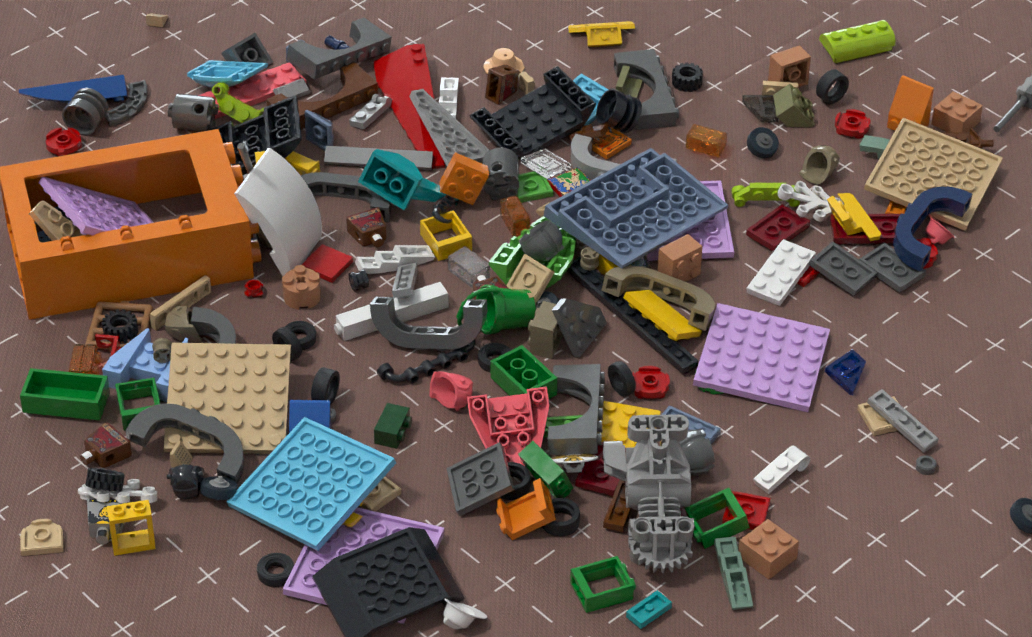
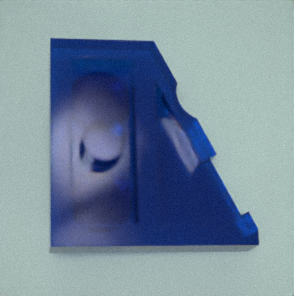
M852 349L826 366L824 372L848 394L853 395L866 361Z

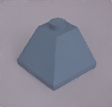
M304 111L306 139L324 151L326 146H333V123L314 112Z

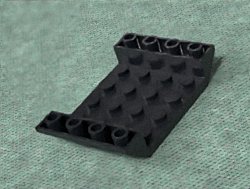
M558 66L543 74L545 81L543 86L493 114L483 107L470 114V118L499 148L510 149L516 153L519 159L523 160L584 127L596 107V103Z
M405 528L335 557L312 576L344 637H371L373 632L435 605L443 603L446 607L447 601L444 599L457 603L464 600L463 594L426 530L420 528Z

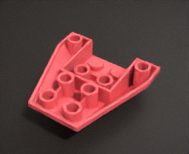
M547 387L527 389V394L487 399V394L467 397L469 417L485 449L500 442L504 447L507 462L524 465L518 453L532 441L541 448L549 411Z

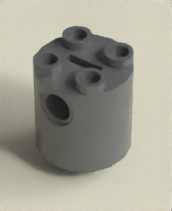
M178 93L175 96L174 102L168 106V117L172 118V125L175 129L204 132L216 127L214 119L215 115L218 114L219 105L215 104L213 97Z
M507 148L489 150L483 157V164L488 166L489 176L484 184L485 192L492 200L516 196L519 189V165L516 153Z

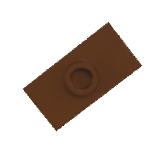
M590 124L573 132L569 137L571 141L575 134L591 138L602 137L608 132L609 128L607 124L598 126Z

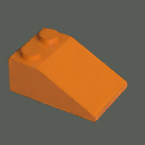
M902 75L889 111L887 128L896 131L902 118L929 127L934 88Z

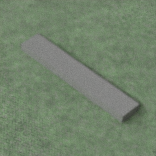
M326 146L324 164L365 167L376 148ZM380 149L402 155L412 161L418 170H432L433 152Z

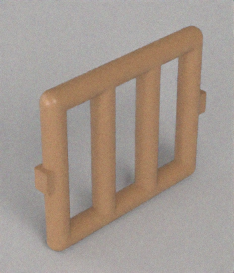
M121 301V303L98 302L85 346L87 348L109 349V352L112 351V347H97L96 341H94L96 334L103 335V328H98L99 322H102V319L105 318V315H102L103 309H125L126 311L144 312L143 317H136L137 324L141 325L137 333L138 336L148 328L153 306L150 304L129 303V301ZM121 342L120 347L125 346L127 343Z

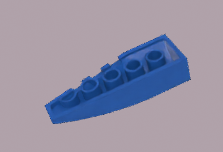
M124 75L19 89L20 95L66 103H69L75 93L81 88L96 90L106 101L114 99V102H120L128 97Z

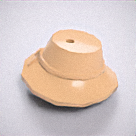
M507 48L497 49L493 57L486 60L484 64V70L487 74L490 68L501 65H509L521 73L525 68L522 60L514 56L513 51Z

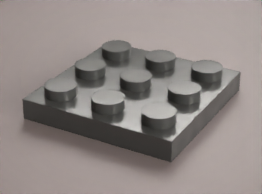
M500 442L446 468L456 512L459 516L514 490L504 447Z

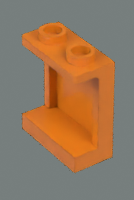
M540 478L533 481L535 491L507 504L501 498L497 500L498 508H496V511L501 519V523H499L500 529L511 540L556 520L550 490Z

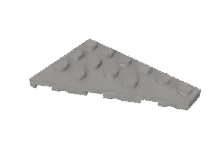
M424 89L411 92L409 97L446 166H448L455 152L477 162H483L484 155L489 151L484 144Z

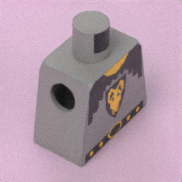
M87 499L90 536L96 538L99 544H106L109 538H111L107 506L124 504L117 502L116 499H110L107 502ZM125 523L115 524L116 534L122 533Z

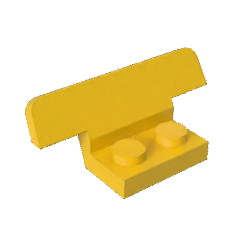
M630 21L568 26L569 33L586 32L588 47L622 45L621 29H635V24Z
M840 193L838 197L841 201H837L834 196L827 199L832 214L847 235L864 232L870 241L880 239L881 232L854 195Z

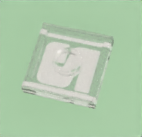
M547 149L524 156L520 162L546 179L566 172L571 168L569 162Z

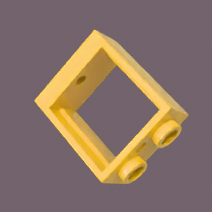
M454 210L440 214L445 219H452V222L449 224L436 221L434 217L420 220V235L426 244L429 245L438 261L472 251V236ZM451 228L457 235L442 241H437L433 236L434 233Z
M149 500L107 506L114 556L156 549ZM146 519L147 529L116 534L115 524Z

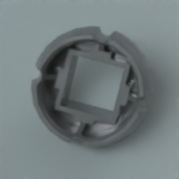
M550 219L530 229V234H524L519 240L524 254L538 262L549 261L564 248L561 231Z
M702 429L688 430L686 439L679 441L690 465V474L693 476L705 474L715 467V464H712L715 462L711 443L709 438H704L706 433Z

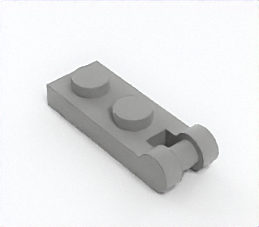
M374 94L372 100L349 119L350 126L365 129L390 107L392 99L387 96L382 97L379 94Z

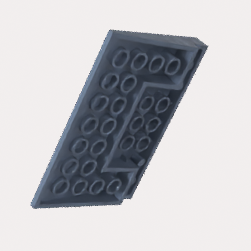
M650 148L545 205L543 216L620 268H624L728 208V204L666 153L659 155Z

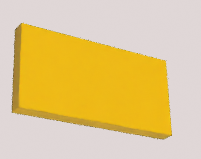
M651 290L626 292L623 297L629 302L630 307L639 310L644 318L654 322L656 328L665 331L668 337L674 341L699 337L702 332L699 328L689 325V320Z

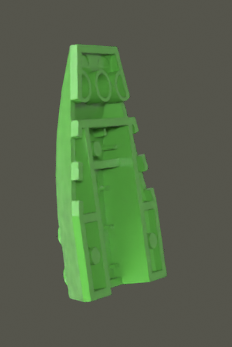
M542 216L530 225V229L549 219ZM559 226L564 248L549 261L539 262L555 272L545 290L559 281L573 262L576 238ZM530 229L522 230L520 236H514L510 239V243L502 244L489 261V266L506 285L524 256L519 240L524 234H530Z

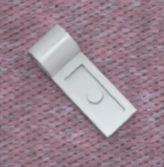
M790 446L753 479L754 484L770 494L795 470L803 471L808 466L810 457L796 446Z

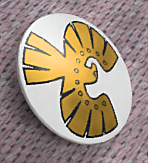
M569 454L552 457L551 459L555 463H563L567 473L582 472L584 462L596 460L598 456ZM581 462V464H578L575 468H572L570 465H567V463Z

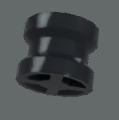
M364 269L359 270L358 273L350 272L348 274L353 291L358 290L359 287H369L368 276Z

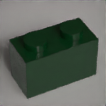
M391 403L386 404L374 428V444L398 448L400 442H403L405 439L406 429L410 428L412 424L409 407Z

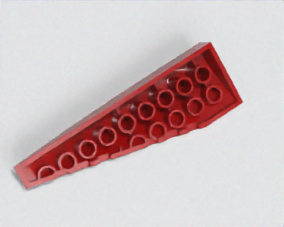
M424 44L406 45L373 61L376 82L378 83V88L382 91L383 97L387 96L392 99L390 108L392 107L395 117L402 129L406 131L408 139H411L414 149L417 151L433 152L432 169L445 168L441 154L409 97L412 91L424 89L434 99Z

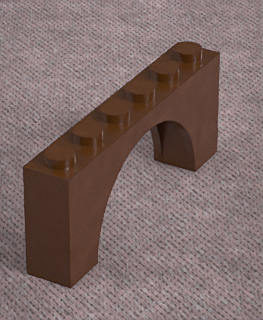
M355 62L341 67L340 80L344 87L339 93L322 101H298L301 129L305 128L304 111L309 110L327 119L371 100L374 94H378V83ZM282 93L266 99L267 106L288 97Z

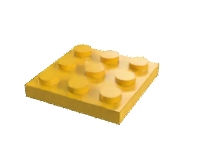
M604 401L603 420H600L603 425V432L601 433L602 442L622 441L625 448L635 447L637 442L631 441L627 435L629 419L635 415H661V411Z

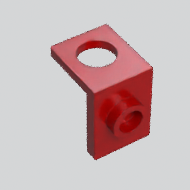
M95 335L97 347H112L110 357L122 348L120 347L119 336ZM101 340H109L111 343L106 344L101 342Z

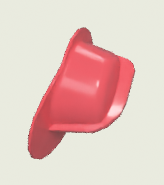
M928 214L930 221L925 232L931 243L943 245L951 238H955L937 219Z

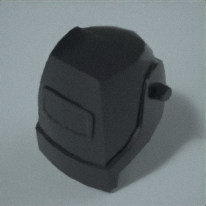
M183 464L170 468L167 479H169L173 492L178 498L190 499L198 496L205 471L200 466Z

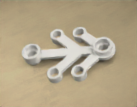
M798 181L794 189L788 184H782L778 190V197L786 201L792 198L807 202L805 205H799L796 213L801 217H806L808 211L819 206L826 208L815 211L813 218L816 221L822 222L825 216L832 213L827 201L830 196L820 186H814L811 191L804 182Z
M129 479L127 485H123L122 491L119 492L97 490L96 488L87 487L85 484L78 489L80 498L84 500L97 499L99 502H107L112 497L119 503H127L130 501V496H141V501L149 500V503L157 501V491H155L154 487L148 486L142 488V491L136 490L140 488V480Z

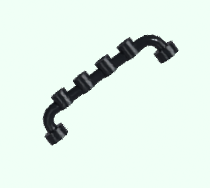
M474 339L461 348L453 349V351L447 354L445 352L440 353L436 359L431 361L425 360L416 368L409 367L400 375L393 374L394 369L389 363L382 364L377 369V374L382 380L388 379L395 383L408 380L413 384L418 381L419 374L423 372L427 376H431L436 371L435 367L439 365L443 369L449 368L452 365V359L466 360L469 356L468 352L474 349L476 340Z

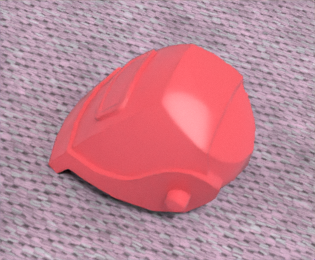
M434 372L430 382V397L437 399L447 408H455L456 411L466 407L468 404L467 397L472 396L473 392L472 380L455 373Z

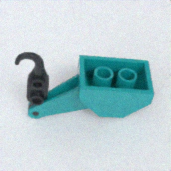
M380 149L372 152L358 180L360 184L403 210L408 208L412 199L435 202L432 215L436 220L445 224L451 223L452 219H445L440 214L453 210L459 201L457 198L440 192L438 184L423 178L412 161L398 153Z

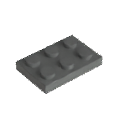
M831 242L811 259L809 264L853 296L861 291L877 275L875 270L834 242Z
M883 243L859 259L877 272L876 277L900 293L926 276L925 269H922L920 272L909 267L897 256L895 250L886 243Z

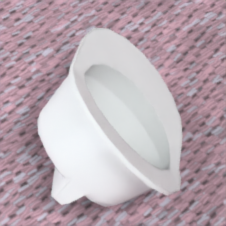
M444 599L447 601L443 613L444 624L453 629L467 628L475 618L487 619L485 613L474 607Z

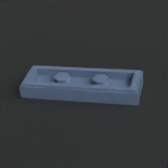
M670 405L661 414L684 415L689 421L688 430L702 429L706 433L704 438H709L711 444L721 433V428Z

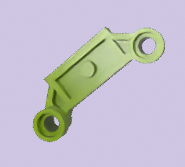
M217 83L212 87V93L219 104L218 110L243 123L263 115L264 108L257 110L229 95V87L226 83Z
M749 183L747 187L742 185L734 186L731 190L734 204L737 207H742L747 201H785L778 197V190L782 184L786 183ZM792 198L786 200L791 207H797L800 204V200Z

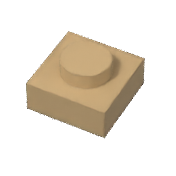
M526 71L519 73V88L525 94L534 91V79Z

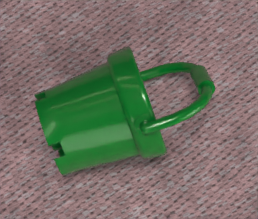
M485 284L479 290L472 292L461 303L456 316L458 326L462 325L464 304L468 299H473L477 296V300H487L488 310L485 324L480 332L491 335L501 330L528 327L529 320L534 319L536 311L534 297L529 298L527 293H531V291L528 289L499 288L495 285Z

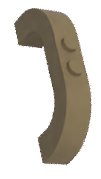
M640 266L615 267L605 274L601 291L619 297L622 293L629 290H651L658 297L690 310L689 325L706 331L711 324L715 302L707 292L695 285Z

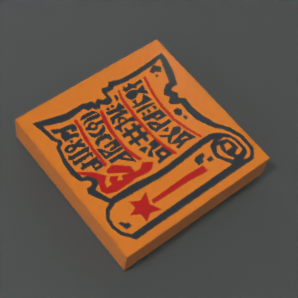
M608 127V132L602 137L592 138V151L606 160L631 145L632 139L613 127Z

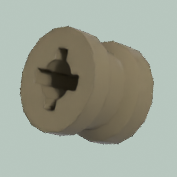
M590 247L583 248L581 250V267L585 270L597 269L599 266V253Z
M159 338L153 342V358L155 361L166 363L171 360L172 343L170 340Z

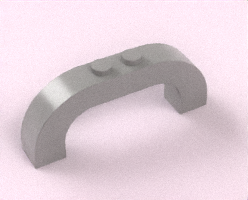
M575 134L571 142V165L573 169L578 167L590 180L620 165L593 157L591 155V137Z

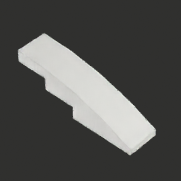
M441 78L439 104L456 119L459 78Z
M395 245L393 251H376L374 257H357L355 264L358 270L364 269L367 274L397 271L399 265L412 263L420 265L434 260L435 256L429 245Z

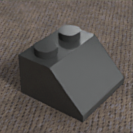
M256 33L221 53L226 61L267 63L268 65L273 62Z

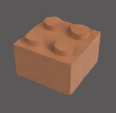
M800 45L770 55L768 81L798 83V87L807 85L811 56Z
M953 91L934 107L931 124L946 132L968 133L970 128H974L980 123L983 105Z
M687 234L659 248L658 271L685 282L701 274L703 246Z
M769 519L739 540V552H741L742 560L767 579H771L797 559L799 541Z

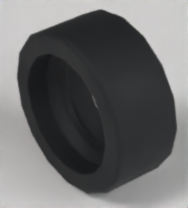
M837 69L827 71L817 83V96L828 104L838 102L847 92L849 87L848 77ZM836 82L835 86L829 91L831 86Z
M325 367L318 370L311 388V400H328L330 405L334 402L340 384V374L338 371Z
M507 462L511 477H517L523 482L513 485L514 490L500 498L516 500L529 492L531 476L529 470L524 465Z
M553 498L554 513H566L572 518L564 522L552 521L542 526V528L553 536H568L579 527V507L575 502L567 498Z

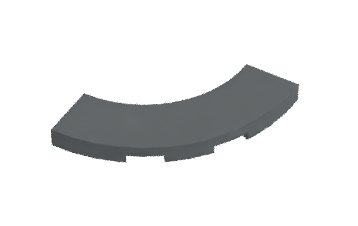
M145 80L128 84L130 92L126 103H122L120 106L107 112L105 118L110 127L131 119L144 107L148 97Z

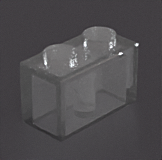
M463 247L448 256V270L471 288H473V283L478 276L484 275L487 279L490 278L489 263L467 247Z

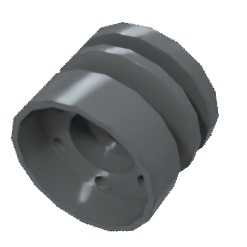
M81 88L63 109L62 119L68 128L76 129L80 135H90L107 115L109 110L108 103L96 90Z

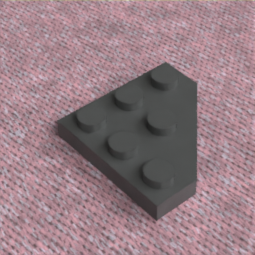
M560 299L552 309L573 357H581L607 324L600 307L570 299Z

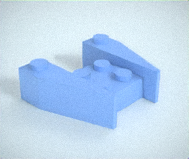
M149 328L145 329L114 353L103 367L102 372L104 376H108L109 388L116 389L115 384L128 382L130 378L141 380L155 377L159 400L167 402L170 361L159 363L154 360L153 343H151ZM185 338L182 343H188V338Z

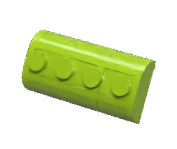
M885 20L823 33L819 37L820 42L830 54L834 63L891 51L896 43L894 32Z

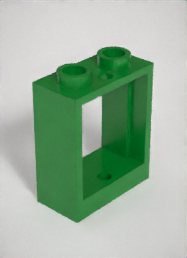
M155 377L115 384L123 430L127 429L135 416L151 407L125 410L123 400L152 396L154 405L160 404Z
M534 441L518 453L530 474L536 480L540 478L554 498H566L571 493V490L574 489L564 470Z
M726 488L684 508L686 517L694 519L693 536L697 543L701 542L704 549L714 545V541L717 538L732 537L750 528L747 516L730 488ZM728 507L734 519L703 533L697 521Z
M618 556L571 569L570 584L586 613L633 600L634 590H636L635 581L629 577L625 563H621ZM614 575L620 587L593 594L587 583Z

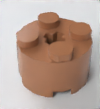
M297 265L282 277L283 297L286 305L299 310V307L308 306L309 309L318 304L321 299L320 277L318 273L305 268L303 265Z

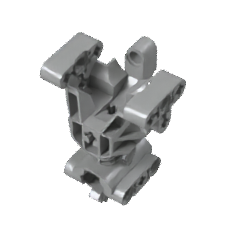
M679 414L632 416L628 422L627 435L631 441L637 443L635 447L626 448V454L625 445H623L622 441L603 442L604 473L626 482V507L639 511V518L629 519L628 547L630 548V560L638 565L645 563L646 570L652 566L653 572H656L657 568H661L662 573L665 572V568L673 572V566L681 569V564H687L689 558H692L693 555L691 546L694 519L681 517L680 510L682 507H689L691 502L690 465L679 441H683L687 437L689 421L687 417Z

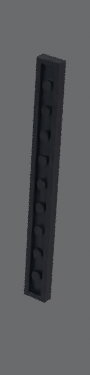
M581 257L573 260L567 272L682 374L698 367V360L677 341L670 339L665 331L656 328L655 323L644 318L639 310L630 307L629 302L623 298V294L617 297L601 291L604 277L595 269H583L580 265Z

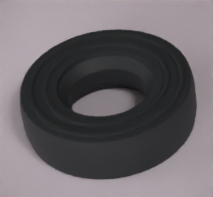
M294 321L285 326L294 334L305 333L307 335L304 338L298 339L302 350L309 349L315 344L317 333L311 323Z
M282 327L273 333V344L291 345L290 362L301 356V344L290 329Z
M502 343L484 345L478 352L479 366L491 373V360L488 357L490 355L501 356L511 351V349Z
M622 361L612 363L608 367V377L612 387L620 396L624 397L632 394L635 391L636 383L630 368Z
M283 553L267 554L257 564L258 578L263 584L270 587L284 586L294 567V562L288 555ZM277 565L284 568V571L279 574L268 572V569L272 566Z

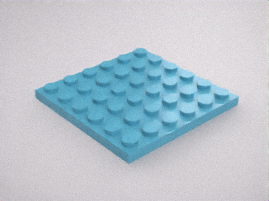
M304 417L237 489L234 496L226 502L229 507L319 551L394 467L396 461L387 454Z

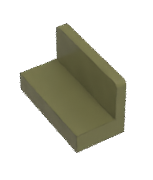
M623 66L616 84V90L623 92L625 95L638 98L643 80L630 78V67Z

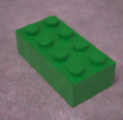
M30 368L20 394L22 412L101 420L110 394L108 376Z

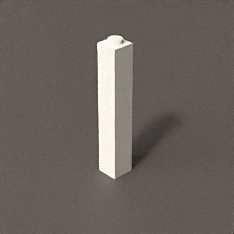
M438 282L413 290V294L406 299L394 298L396 314L401 321L405 322L448 308V292L442 283ZM370 305L336 315V324H334L336 334L340 335L344 341L377 331L372 321Z

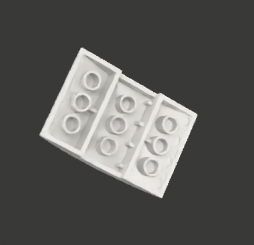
M269 148L234 194L251 223H258L273 248L270 256L282 276H284L288 271L294 269L295 266L301 265L318 243L322 235V221L316 200L306 182L289 162Z

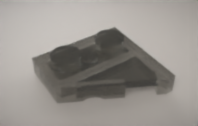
M742 95V103L761 122H779V118L776 116L773 95Z

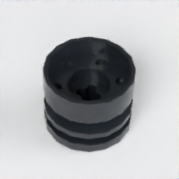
M610 88L602 95L596 109L597 121L603 125L607 124L608 127H613L620 132L629 133L635 128L642 113L641 101L636 97L625 95L619 90Z

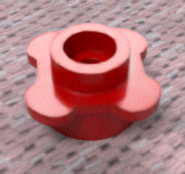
M250 280L245 284V296L256 297L263 295V284L260 281Z

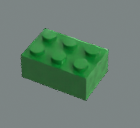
M523 345L491 360V379L509 396L527 394V389L547 387L548 399L557 395V377Z

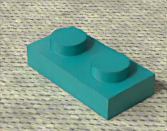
M657 590L626 611V617L642 629L671 609L672 602Z

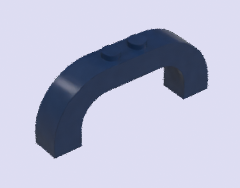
M934 187L918 195L913 203L908 204L905 213H901L897 220L893 241L897 256L906 265L921 272L929 261L932 247L917 241L913 234L928 214L936 211L950 212L962 218L970 208L973 194L955 187Z

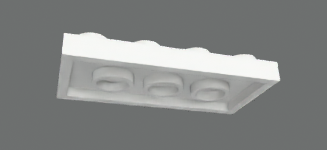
M783 239L748 285L747 293L780 306L808 269L811 259L816 256V252Z

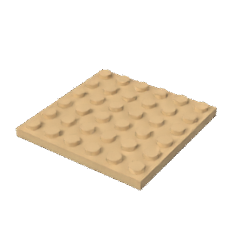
M902 118L869 176L864 190L906 207L909 203H913L922 192L934 187H955L973 194L970 208L962 218L946 211H936L930 214L935 219L966 231L1003 157Z
M172 343L167 404H177L189 409L194 408L201 414L208 417L213 416L220 422L228 425L238 435L243 453L271 454L287 434L291 345ZM165 428L164 452H171L175 444L181 441L189 453H224L219 446L177 428Z

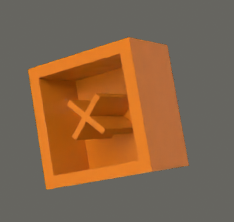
M455 152L439 182L440 192L474 205L489 176L488 166Z

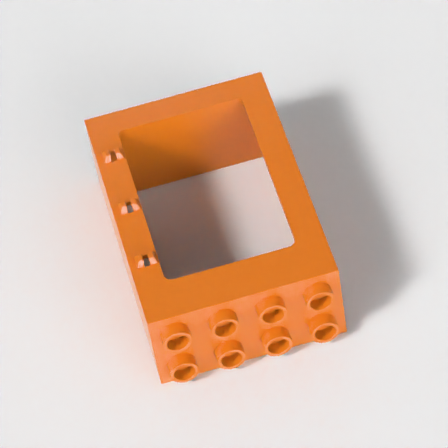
M219 129L1 166L0 186L6 224L29 320L95 308L98 302L121 303V301H133L182 292L205 275L210 278L211 286L254 278L253 263L261 261V252L258 240H251V238H253V234L259 233V224L251 223L234 194L242 184L243 176L239 164L230 165L236 163L232 142L223 143ZM41 177L136 202V204L202 192L207 212L200 215H181L177 219L132 227L125 225L120 229L100 232L94 235L64 236L60 240L43 243L39 242L35 221L29 215L31 210L43 200L54 208L58 206L39 184Z

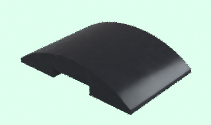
M296 95L265 107L263 115L236 126L230 121L210 129H219L223 143L232 142L236 163L230 165L239 164L242 176L248 173L237 148L239 143H244L253 167L256 165L255 152L266 151L271 148L285 159L299 145L302 137L298 98Z

